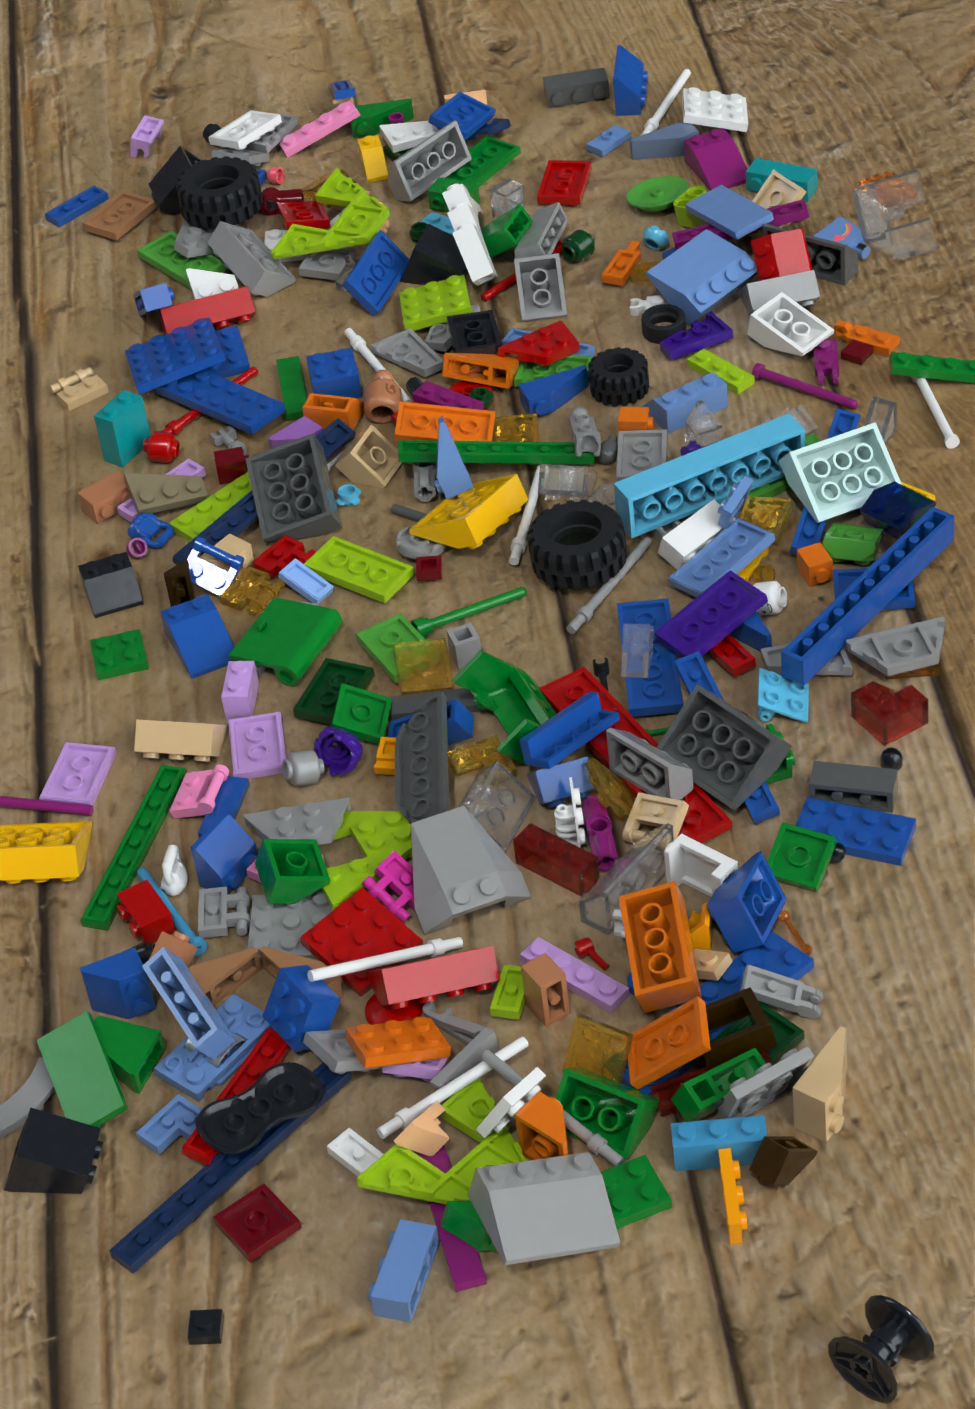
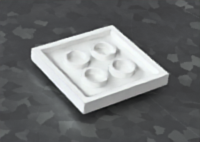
M694 87L689 89L683 88V123L747 132L748 114L746 97L739 94L726 95L719 91L706 92Z

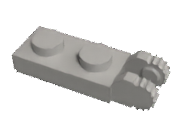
M746 965L740 991L751 987L758 1001L795 1013L797 1012L800 1016L807 1017L808 1019L820 1017L821 1009L815 1004L823 1002L824 994L821 990L804 985V982L752 965Z

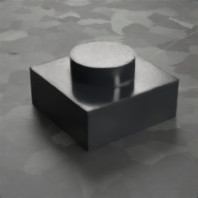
M222 1309L190 1310L187 1336L189 1345L222 1343L224 1323Z

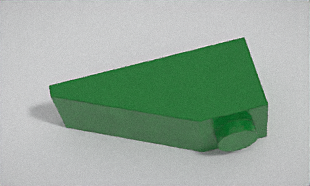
M412 99L355 106L360 116L351 121L353 138L380 133L379 125L390 124L389 115L395 112L403 114L404 123L414 119Z
M753 1048L683 1083L671 1100L686 1122L697 1121L718 1110V1107L724 1102L723 1097L729 1093V1086L742 1077H745L746 1080L756 1075L755 1071L766 1063L757 1049Z

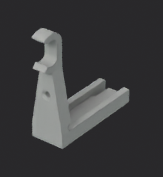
M431 1001L423 1005L424 1017H430L437 1027L467 1044L430 1081V1085L438 1090L483 1061L481 1056L487 1049L494 1054L500 1050L495 1031L454 1016L452 1008L446 1009V1012L443 1014L434 1013L436 1011L435 1003ZM449 1098L445 1099V1100L442 1101L440 1104L442 1105V1104L445 1103Z

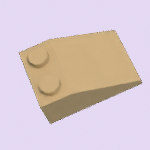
M839 1027L792 1088L794 1128L824 1142H827L833 1133H838L844 1123L843 1108L847 1073L845 1027Z

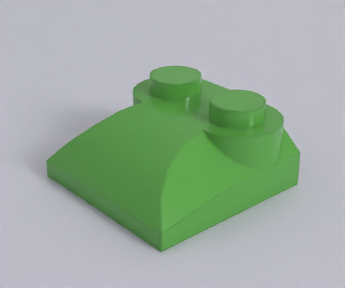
M833 523L824 536L823 547L834 562H842L846 559L854 560L856 564L868 565L870 561L876 559V549L882 538L883 529Z

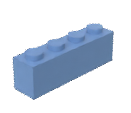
M162 947L142 965L144 971L196 1050L215 1059L236 1041L181 957Z

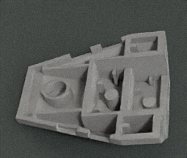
M465 806L411 823L414 910L424 935L450 927L453 918L502 902L505 908L531 899L521 871Z

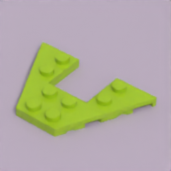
M335 168L315 194V198L318 203L347 207L330 230L292 224L270 253L275 260L369 244L373 236L390 216L389 209L384 204L379 203L378 199L374 196H369L366 190L358 183H353L350 177L344 176L339 168Z
M345 811L343 823L336 831L334 840L351 835L364 858L326 868L330 882L320 890L332 911L362 887L366 889L362 882L368 876L379 882L381 879L374 871L394 850L404 860L412 857L411 825L400 811Z
M480 1077L456 1092L443 1103L442 1106L446 1110L439 1116L479 1142V1145L447 1173H444L411 1150L395 1144L357 1177V1186L441 1204H447V1201H470L468 1193L476 1168L529 1160L523 1156V1150L518 1141L515 1142L509 1132V1125L498 1134L493 1130L486 1138L476 1130L495 1107V1101L492 1096L488 1095Z

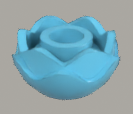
M653 225L647 227L643 232V240L648 248L657 251L667 247L669 239L666 231L660 230L658 226Z

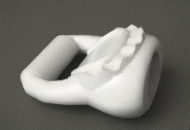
M172 844L168 846L162 863L163 878L160 888L167 895L174 897L185 890L188 874L186 867L181 862L178 846Z

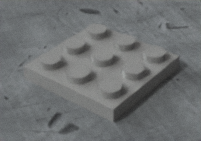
M322 891L314 892L295 904H268L265 895H253L248 949L254 947L258 950L261 965L263 964L259 949L263 946L320 961L300 943V937L332 912Z
M807 1046L800 1051L794 1048L785 1053L780 1058L782 1061L772 1066L771 1063H767L755 1071L756 1075L746 1080L745 1077H742L729 1086V1093L723 1097V1104L718 1107L715 1119L747 1117L793 1091V1086L804 1074L815 1057Z

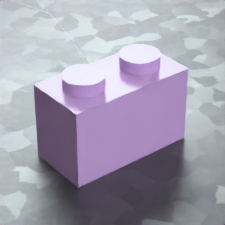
M255 661L228 662L221 696L226 720L253 716L259 687Z

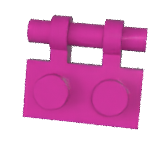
M394 850L374 871L381 880L377 883L372 877L368 876L362 882V885L369 890L368 893L384 904L400 921L405 922L411 914L403 906L407 903L414 910L413 867ZM387 886L399 896L397 900L384 890Z

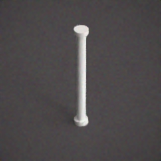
M911 376L913 382L917 383L945 438L944 443L949 449L957 447L960 440L952 432L926 379Z

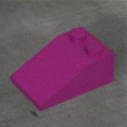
M724 128L714 129L711 132L694 135L692 138L684 140L685 163L709 190L720 185L732 188L746 183V171L748 168L733 138Z

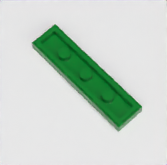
M299 356L276 359L282 398L286 410V421L300 419L304 417L302 407L307 399Z

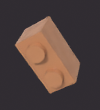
M119 471L77 492L82 512L97 524L118 513L117 507L131 498L124 481V475Z
M546 953L522 965L521 972L526 1006L540 1022L547 1027L570 1014L566 974Z

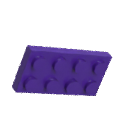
M730 570L654 632L655 638L681 658L698 651L703 656L768 602L767 595Z

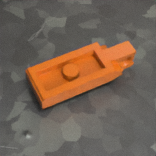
M632 240L626 250L619 249L602 273L603 283L615 286H623L642 257L640 251L641 243L639 241Z
M838 320L834 325V337L847 341V345L852 339L873 345V353L888 357L900 344V336L888 332L878 331L867 326L851 325L848 321Z

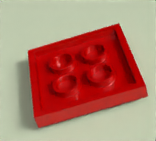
M363 887L300 937V943L326 966L423 945V940ZM404 961L340 976L346 985L362 997L372 989L366 972L398 966Z

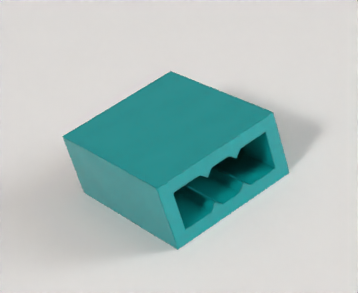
M123 390L94 415L104 461L123 468L143 450L145 438H149L151 435L142 396Z

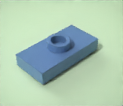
M614 125L586 144L587 151L604 157L631 138V131Z

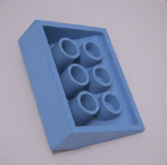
M706 229L648 270L645 276L671 305H675L683 310L686 323L691 326V323L696 320L698 321L743 288L758 272L756 263L745 251Z

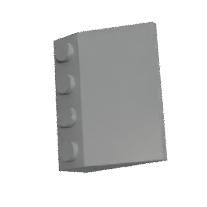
M589 1152L476 1168L468 1197L504 1265L611 1249L620 1246V1239L603 1176Z

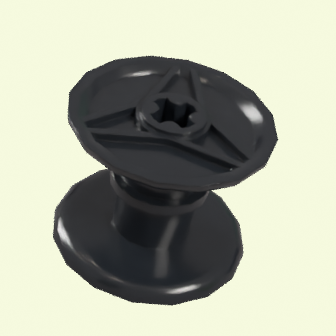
M875 1295L871 1296L865 1303V1316L870 1328L873 1330L870 1336L865 1334L863 1342L848 1336L835 1337L828 1344V1354L834 1367L855 1390L872 1400L886 1403L892 1402L898 1394V1383L890 1369L891 1366H895L899 1361L897 1356L900 1355L913 1361L928 1360L934 1354V1342L921 1320L906 1306L892 1298Z

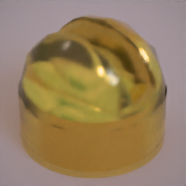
M770 564L758 565L753 571L752 575L756 583L775 580V570Z

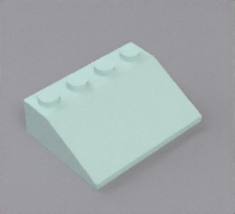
M876 422L791 451L779 460L789 486L817 523L905 492Z

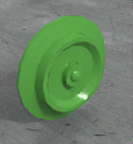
M676 176L651 178L632 187L627 193V202L631 206L638 207L640 210L647 212L665 210L674 206L673 202L689 189V184L685 179Z

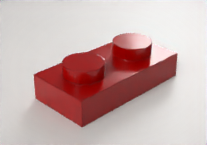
M730 634L708 651L733 677L756 666L755 657Z

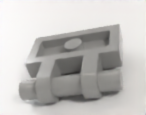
M227 886L199 889V936L203 938L228 936V927H236V933L239 936L246 935L247 928L250 926V915L248 914L250 896L248 895L247 888L239 887L237 894H228ZM228 908H235L236 912L228 913Z

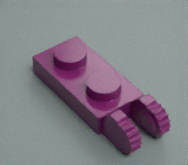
M825 339L813 348L815 377H817L818 385H823L824 376H831L833 384H838L839 362L836 339Z

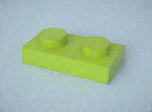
M504 965L490 1006V1015L520 1020L525 1004L521 967Z

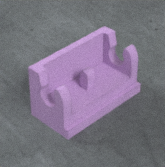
M144 115L131 136L130 157L136 158L138 149L144 151L143 156L145 159L148 157L153 141L162 134L164 120Z

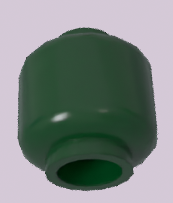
M576 230L563 239L561 248L563 256L568 261L574 263L582 262L594 253V238L584 230Z

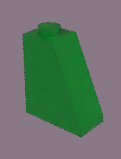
M518 204L481 228L490 258L517 246L532 224L533 220L521 204Z
M98 1015L94 1022L116 1078L134 1093L140 1094L166 1050L161 1031Z

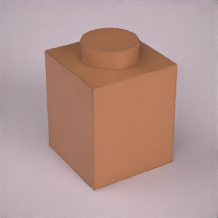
M174 930L173 935L162 931L150 958L162 947H165L181 957L189 968L198 947L188 943L190 937Z

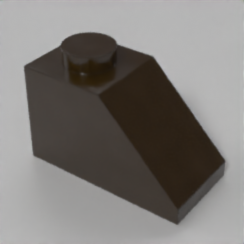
M764 1136L749 1171L758 1176L757 1180L761 1184L770 1188L778 1185H789L815 1158L818 1151L793 1136Z

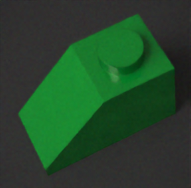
M447 1201L440 1222L442 1228L478 1251H497L471 1201Z

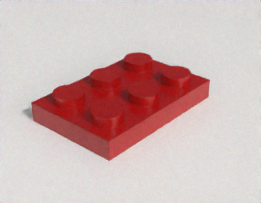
M549 160L537 194V204L552 205L559 202L560 205H581L592 169L591 161Z
M317 201L276 203L277 213L286 230L292 224L320 229L330 228V219L321 203Z

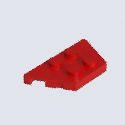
M562 321L541 327L537 331L525 334L521 338L498 347L499 357L504 358L508 354L518 355L519 361L534 362L546 366L579 352V342Z

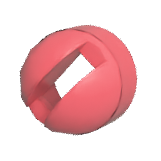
M270 168L266 174L267 180L272 184H282L285 178L283 168Z

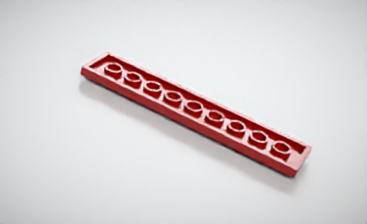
M585 667L539 688L556 714L588 692H596L599 695L602 710L618 712L620 720L609 728L630 732L641 739H645L656 748L659 745ZM604 730L585 745L610 771L606 730ZM610 771L635 799L638 792L648 794ZM693 782L694 789L681 799L689 805L678 836L682 833L700 843H704L732 829V820Z

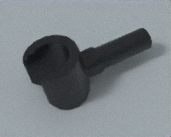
M605 657V662L602 664L596 663V660L593 659L594 675L599 677L601 684L608 691L607 675L610 672L608 659Z

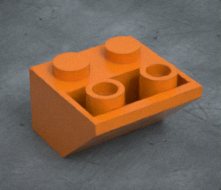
M310 393L302 408L304 416L322 426L323 430L337 418L354 430L364 411V402L351 397Z

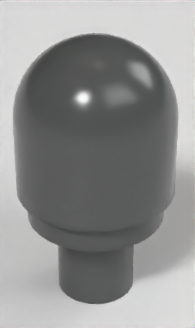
M610 435L608 440L601 443L600 456H597V459L603 465H609L616 459L618 445L616 443L618 439L614 435Z

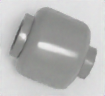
M312 750L292 751L282 763L284 779L286 781L289 780L293 786L314 785L319 781L320 775L324 773V762Z

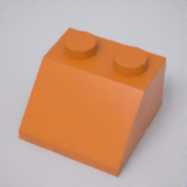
M539 1091L515 1113L518 1142L523 1150V1156L530 1160L569 1155L563 1105L556 1098L548 1097Z

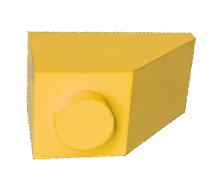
M369 135L357 139L360 161L368 183L388 179L389 175L379 136Z

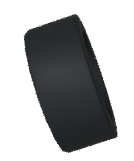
M655 305L648 308L642 314V334L645 339L652 343L660 344L659 342L680 330L686 331L685 313L675 305ZM661 322H670V323H673V324L667 325V326H657V325H655V324L661 323Z

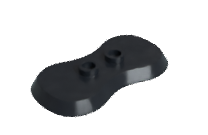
M291 1062L277 1064L263 1072L256 1082L244 1092L217 1100L204 1107L197 1116L196 1128L203 1140L212 1148L225 1155H239L255 1146L263 1135L275 1125L305 1116L313 1111L324 1097V1087L319 1078L303 1065Z

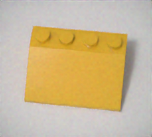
M517 474L473 483L474 488L443 500L411 527L409 532L411 535L457 549L465 547L475 549L483 544V540L486 537L495 534V529L498 526L507 523L511 515L521 511V506L529 499Z
M92 821L0 825V881H5L7 884H15L28 879H33V882L36 883L46 882L50 878H60L61 881L77 879L85 867L92 831Z

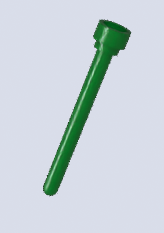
M519 587L432 619L419 617L411 620V624L425 638L437 627L524 597L527 594V590L525 587Z

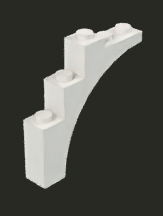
M457 183L449 186L442 195L449 209L447 214L455 231L452 234L472 282L479 286L498 277L479 224L478 215L483 212L480 205L470 197L467 188L463 184L459 185Z

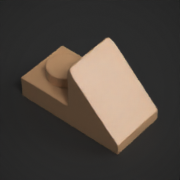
M438 1101L413 1120L394 1142L398 1146L427 1156H434L449 1140V1136L439 1127L441 1122L438 1119L446 1109Z

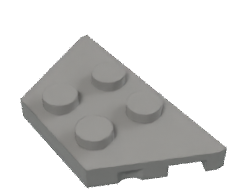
M938 617L847 639L846 649L886 676L939 664L945 630V617Z
M347 797L317 803L310 802L304 805L280 807L274 810L244 814L245 825L248 828L252 826L256 829L257 836L262 840L316 839L318 845L332 843L336 836V831L341 827L345 811H350L351 809L350 799Z

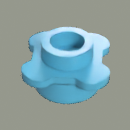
M352 484L341 486L337 491L339 497L336 499V504L339 506L359 504L361 490Z

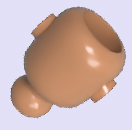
M388 370L377 371L364 391V413L370 421L376 424L392 423L391 415L398 411L399 403L402 401L401 388L394 382V376Z

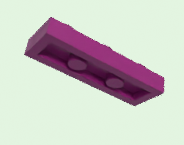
M429 381L423 383L412 393L413 401L421 404L484 410L483 402Z

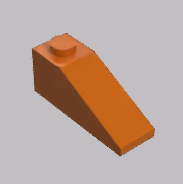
M444 353L442 376L510 389L514 385V378L519 368V360L509 356L499 357L498 354Z

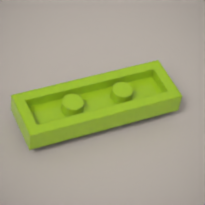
M704 348L687 359V367L703 376L714 372L727 383V389L738 395L755 384V377L752 374Z

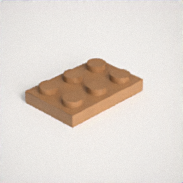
M122 190L82 223L83 230L117 241L157 208L156 201Z

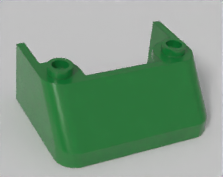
M479 650L452 681L454 684L471 691L474 695L473 701L483 710L487 708L493 711L509 736L497 747L498 752L510 757L518 764L521 762L525 764L519 740L555 716L556 712L529 674L518 667Z

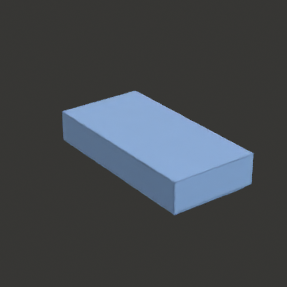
M296 558L284 567L278 575L279 579L312 603H321L333 592V585Z

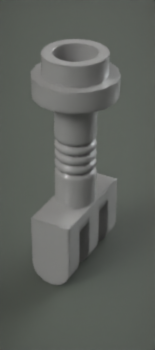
M231 425L226 427V432L223 429L217 430L218 436L214 432L209 433V439L216 447L225 444L228 449L242 447L244 456H246L247 447L241 441H234L237 439V434Z

